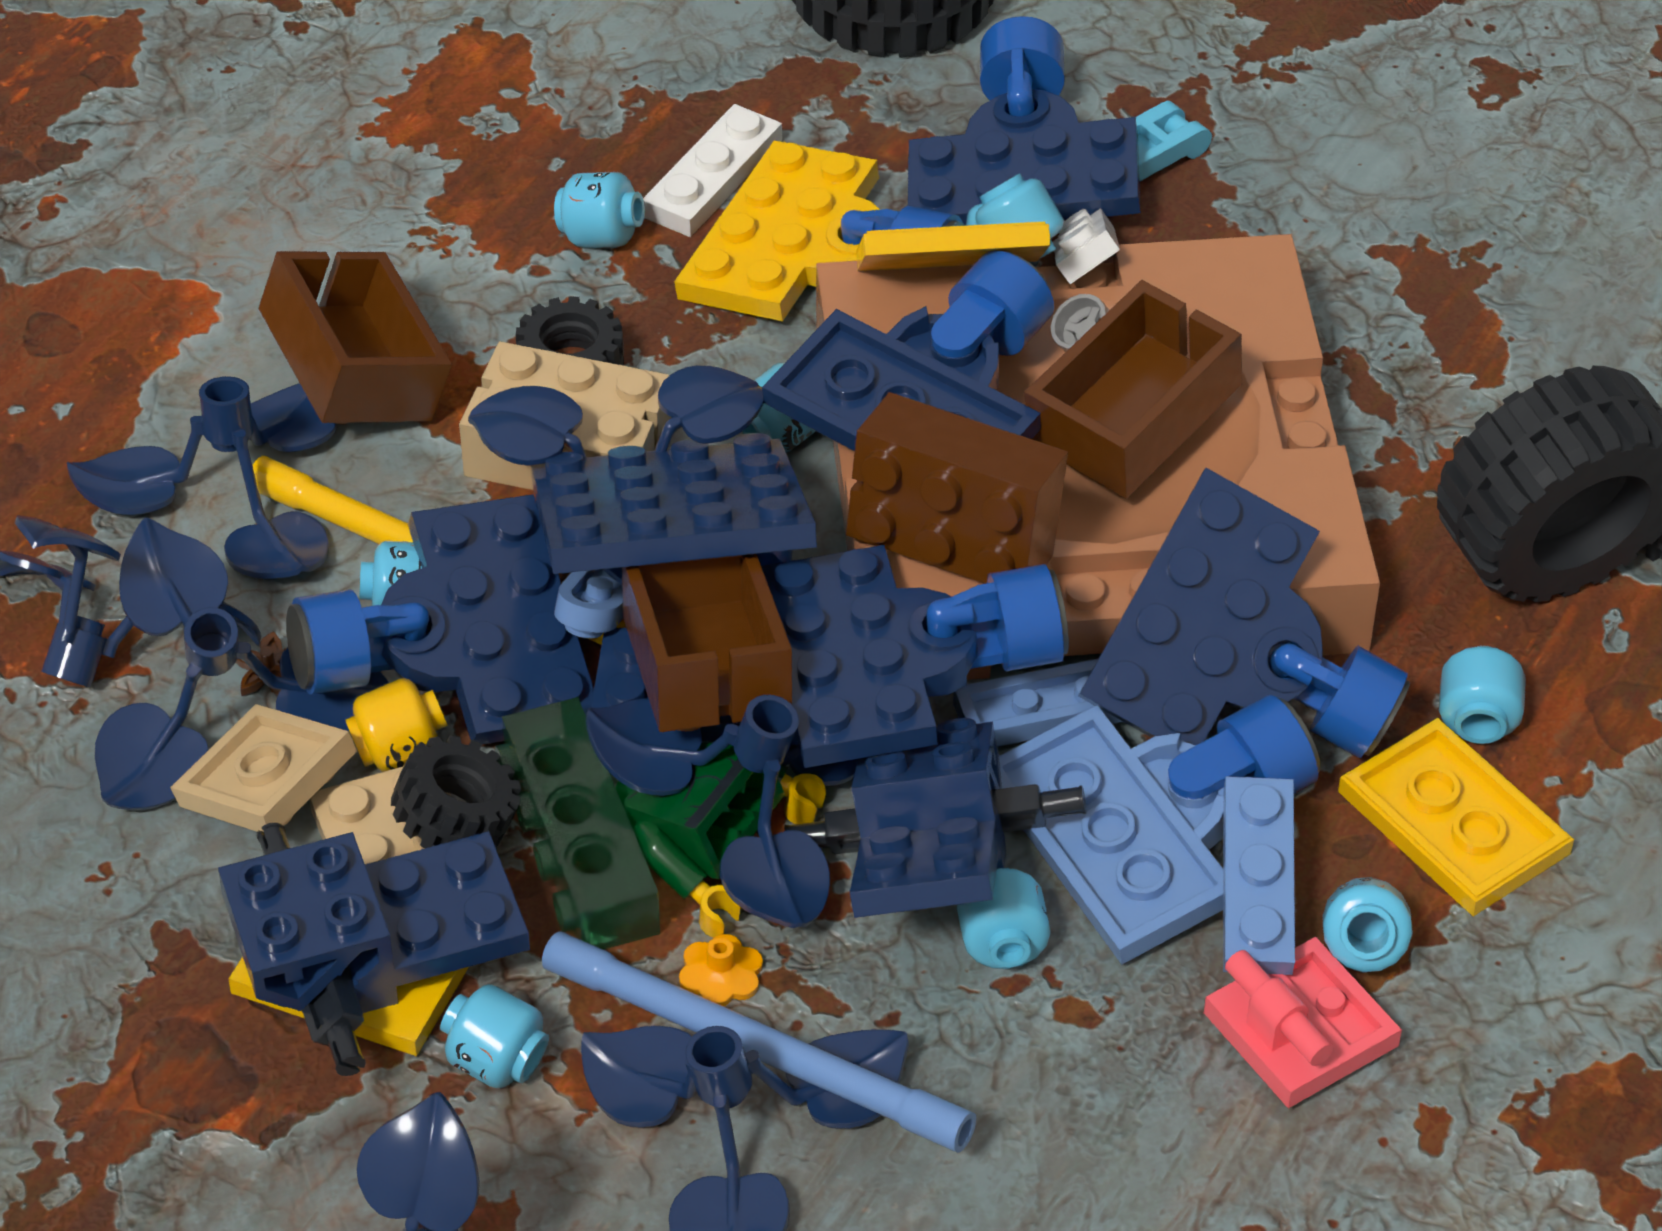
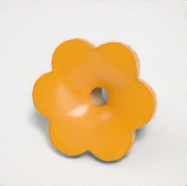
M720 934L710 940L709 943L695 942L685 949L683 955L685 966L679 973L681 988L724 1007L732 999L747 1000L757 993L759 987L757 975L763 967L762 955L754 948L743 947L737 937L730 934Z

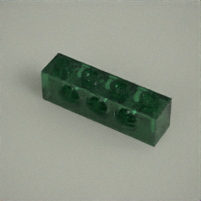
M575 697L503 716L504 744L495 746V752L501 756L498 762L501 766L509 764L515 773L512 780L520 782L521 791L518 796L521 799L516 814L522 831L525 833L534 830L538 842L533 843V853L541 880L543 882L553 880L558 891L552 893V900L561 931L568 932L573 930L576 938L603 950L659 935V892L610 773L601 763L591 745L586 727V715L579 698Z

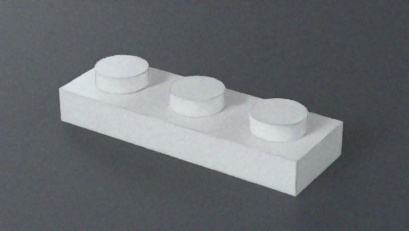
M734 104L643 198L645 205L644 218L691 238L750 175L774 140L782 141V123Z
M1101 208L1092 215H1089L1086 209H1082L1064 221L1058 238L1053 241L1056 247L1054 250L1056 265L1069 284H1072L1120 250L1114 226Z

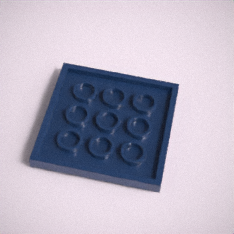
M751 433L734 438L733 443L718 445L702 444L692 439L682 440L673 443L671 449L665 452H646L643 447L620 446L609 450L606 456L586 457L584 459L581 454L576 452H562L558 456L545 459L543 464L531 465L534 495L553 574L817 547L815 520L780 438L771 439L766 434Z

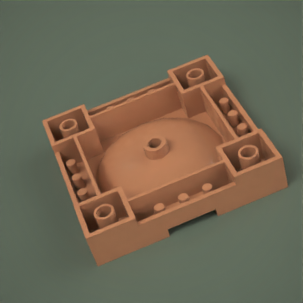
M1292 234L1119 244L1120 250L1113 255V263H1100L1072 284H1069L1057 266L1035 267L1045 278L1051 289L1054 300V312L1051 318L1020 352L1011 356L999 355V386L997 391L1024 405V392L1065 353L1055 342L1051 334L1050 326L1053 315L1067 299L1079 294H1091L1098 297L1110 310L1139 281L1144 280L1186 303L1188 354L1186 357L1189 359V316L1196 309L1242 334V385L1127 499L1066 464L1054 553L1046 565L1049 570L1053 569L1057 576L1065 606L1069 650L1064 656L1102 653L1205 468L1212 470L1320 531L1289 588L1309 604L1320 625L1322 655L1351 654L1358 645L1370 651L1380 581L1345 445L1338 446L1321 379L1323 356ZM857 261L816 263V330L835 309L885 334L904 316L925 306L927 307L928 314H944L949 309L948 297L950 290L973 265L857 271ZM833 440L847 551L874 547L875 545L846 536L850 490L857 482V480L852 479L855 451ZM886 550L897 588L923 587L946 593L952 597L977 585L985 584ZM991 665L970 669L966 676L967 680L990 678Z

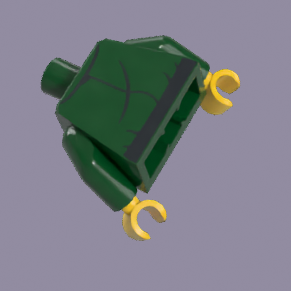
M701 743L698 751L706 749L712 743ZM729 745L704 766L692 765L690 783L680 793L665 796L649 795L633 790L619 781L614 791L616 806L626 814L633 829L631 836L633 845L652 870L684 900L691 896L700 905V928L712 938L724 934L725 927L719 915L712 910H724L733 919L739 921L740 906L729 897L723 885L710 887L704 880L707 877L713 879L720 878V862L726 848L732 841L740 837L753 836L758 830L764 782L763 773L749 771L740 764L732 745ZM781 764L776 781L773 809L785 796L787 798L784 813L790 822L795 825L814 822L817 808L823 807L826 795L822 779L817 775L809 773L800 774L792 778L786 774L788 767Z

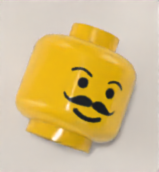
M406 678L398 679L357 697L353 703L354 716L345 719L364 766L368 767L375 764L381 772L403 767L415 746L420 742L426 745L429 738L438 736L437 730L448 726L433 690L420 695L415 683Z

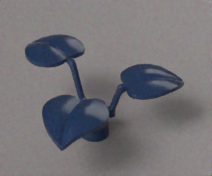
M696 365L677 370L663 381L658 391L659 408L672 418L665 423L655 451H667L674 433L681 427L690 439L702 444L718 443L738 435L760 413L764 405L762 387L748 377L719 367ZM543 386L510 388L488 397L473 408L468 416V422L475 427L487 448L500 458L511 463L526 466L543 464L545 459L561 454L564 445L572 452L581 454L583 459L587 457L581 440L571 434L582 424V409L572 398L558 390ZM622 567L603 569L622 585Z
M223 376L205 382L199 389L201 416L190 418L191 433L181 463L170 451L155 446L121 449L86 462H67L68 474L73 484L83 497L92 504L116 514H144L166 507L174 501L176 497L174 483H182L188 479L201 437L204 435L212 447L218 451H237L252 515L256 522L254 525H247L236 529L227 537L224 551L229 565L235 571L246 576L274 579L295 576L302 571H313L322 566L327 559L329 544L326 531L312 516L299 511L282 513L270 520L267 519L263 510L248 449V440H252L256 446L267 442L272 448L282 452L302 451L325 443L335 434L338 424L322 423L300 383L251 403L249 386L240 378Z
M17 515L15 524L33 549L46 545L65 544L75 557L73 571L49 564L30 555L0 550V577L18 574L46 575L62 590L59 623H57L41 672L91 688L101 656L105 655L114 658L118 645L134 625L126 616L110 637L106 639L101 637L105 624L78 616L82 587L93 592L96 587L94 583L84 578L88 552L118 562L121 554L104 542L85 533L68 528H60L41 519ZM223 602L220 609L228 612L234 618L236 624L259 646L262 635L258 626L243 612Z
M144 518L133 533L124 553L119 580L120 601L127 618L136 628L148 635L164 636L183 624L185 657L189 666L186 669V679L177 709L171 719L159 706L149 703H135L119 708L103 723L95 742V763L102 801L108 806L117 809L147 810L176 800L170 787L208 751L207 742L199 732L182 726L187 718L198 679L201 675L218 676L226 673L234 666L237 659H242L268 687L281 690L277 696L276 710L349 731L345 719L354 716L353 703L355 699L360 695L389 684L382 672L379 671L370 673V679L366 686L310 695L299 686L295 678L288 647L283 651L280 658L281 677L275 676L251 652V645L248 642H238L236 621L228 612L220 609L226 598L228 576L224 563L219 556L199 540L170 530L153 519Z
M761 695L752 699L745 710L740 726L727 724L723 734L701 751H698L702 742L700 729L686 732L675 730L659 733L649 699H635L609 707L588 709L586 727L595 754L609 773L619 782L640 793L665 796L684 791L692 777V765L704 766L729 745L734 747L735 754L744 768L755 773H763L764 782L758 819L759 837H740L728 845L720 862L722 885L726 893L737 905L762 919L790 928H804L818 918L824 908L829 892L830 873L828 863L819 845L806 833L788 830L774 836L772 835L771 818L777 776L781 768L780 765L784 764L786 766L789 764L796 776L809 773L817 775L822 779L825 786L839 785L854 778L858 759L804 768L799 745H791L799 725L798 713L791 703L775 695Z
M644 1026L613 1033L584 1032L582 1035V1064L590 1092L601 1110L617 1123L639 1128L664 1123L673 1115L679 1097L685 1099L693 1098L696 1091L701 1100L712 1105L715 1109L726 1163L727 1178L706 1176L694 1180L685 1186L674 1198L669 1212L670 1231H786L790 1217V1205L780 1180L769 1173H754L740 1177V1165L730 1117V1108L739 1105L747 1096L752 1086L753 1073L789 1104L797 1106L807 1102L810 1116L816 1123L822 1126L849 1129L870 1123L881 1116L876 1112L786 1073V1078L790 1085L788 1086L761 1063L759 1053L756 1050L745 1053L740 1036L728 1027H707L698 1031L692 1037L680 1029L667 1026ZM875 1029L846 1032L826 1036L808 1043L899 1084L909 1048L907 1033L897 1030Z
M441 1092L429 1095L413 1108L379 1127L368 1138L358 1157V1184L366 1201L378 1214L391 1219L406 1218L405 1228L402 1231H458L476 1207L479 1197L480 1180L473 1147L459 1116Z

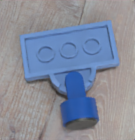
M1267 695L1218 722L1217 735L1198 745L1181 741V734L1176 733L1155 736L1132 749L1099 706L1095 705L999 756L1002 788L1037 784L1041 792L1083 786L1086 814L1046 818V826L1024 829V832L1121 965L1223 910V868L1209 849L1223 838V789L1226 776L1293 779L1294 794L1317 782L1318 773L1320 772V759L1316 746L1300 716L1284 699Z

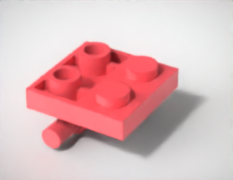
M1317 937L1295 948L1293 975L1267 974L1246 950L1236 952L1228 959L1225 965V969L1235 981L1205 998L1204 1014L1288 1109L1397 1048L1400 1043L1402 1029Z

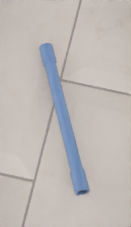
M559 931L549 939L542 955V966L544 969L593 991H604L696 1033L711 1026L728 1027L740 1036L745 1053L756 1050L759 1053L761 1062L894 1120L903 1129L959 1153L964 1150L974 1133L976 1126V1114L924 1090L910 1089L621 962L610 952Z

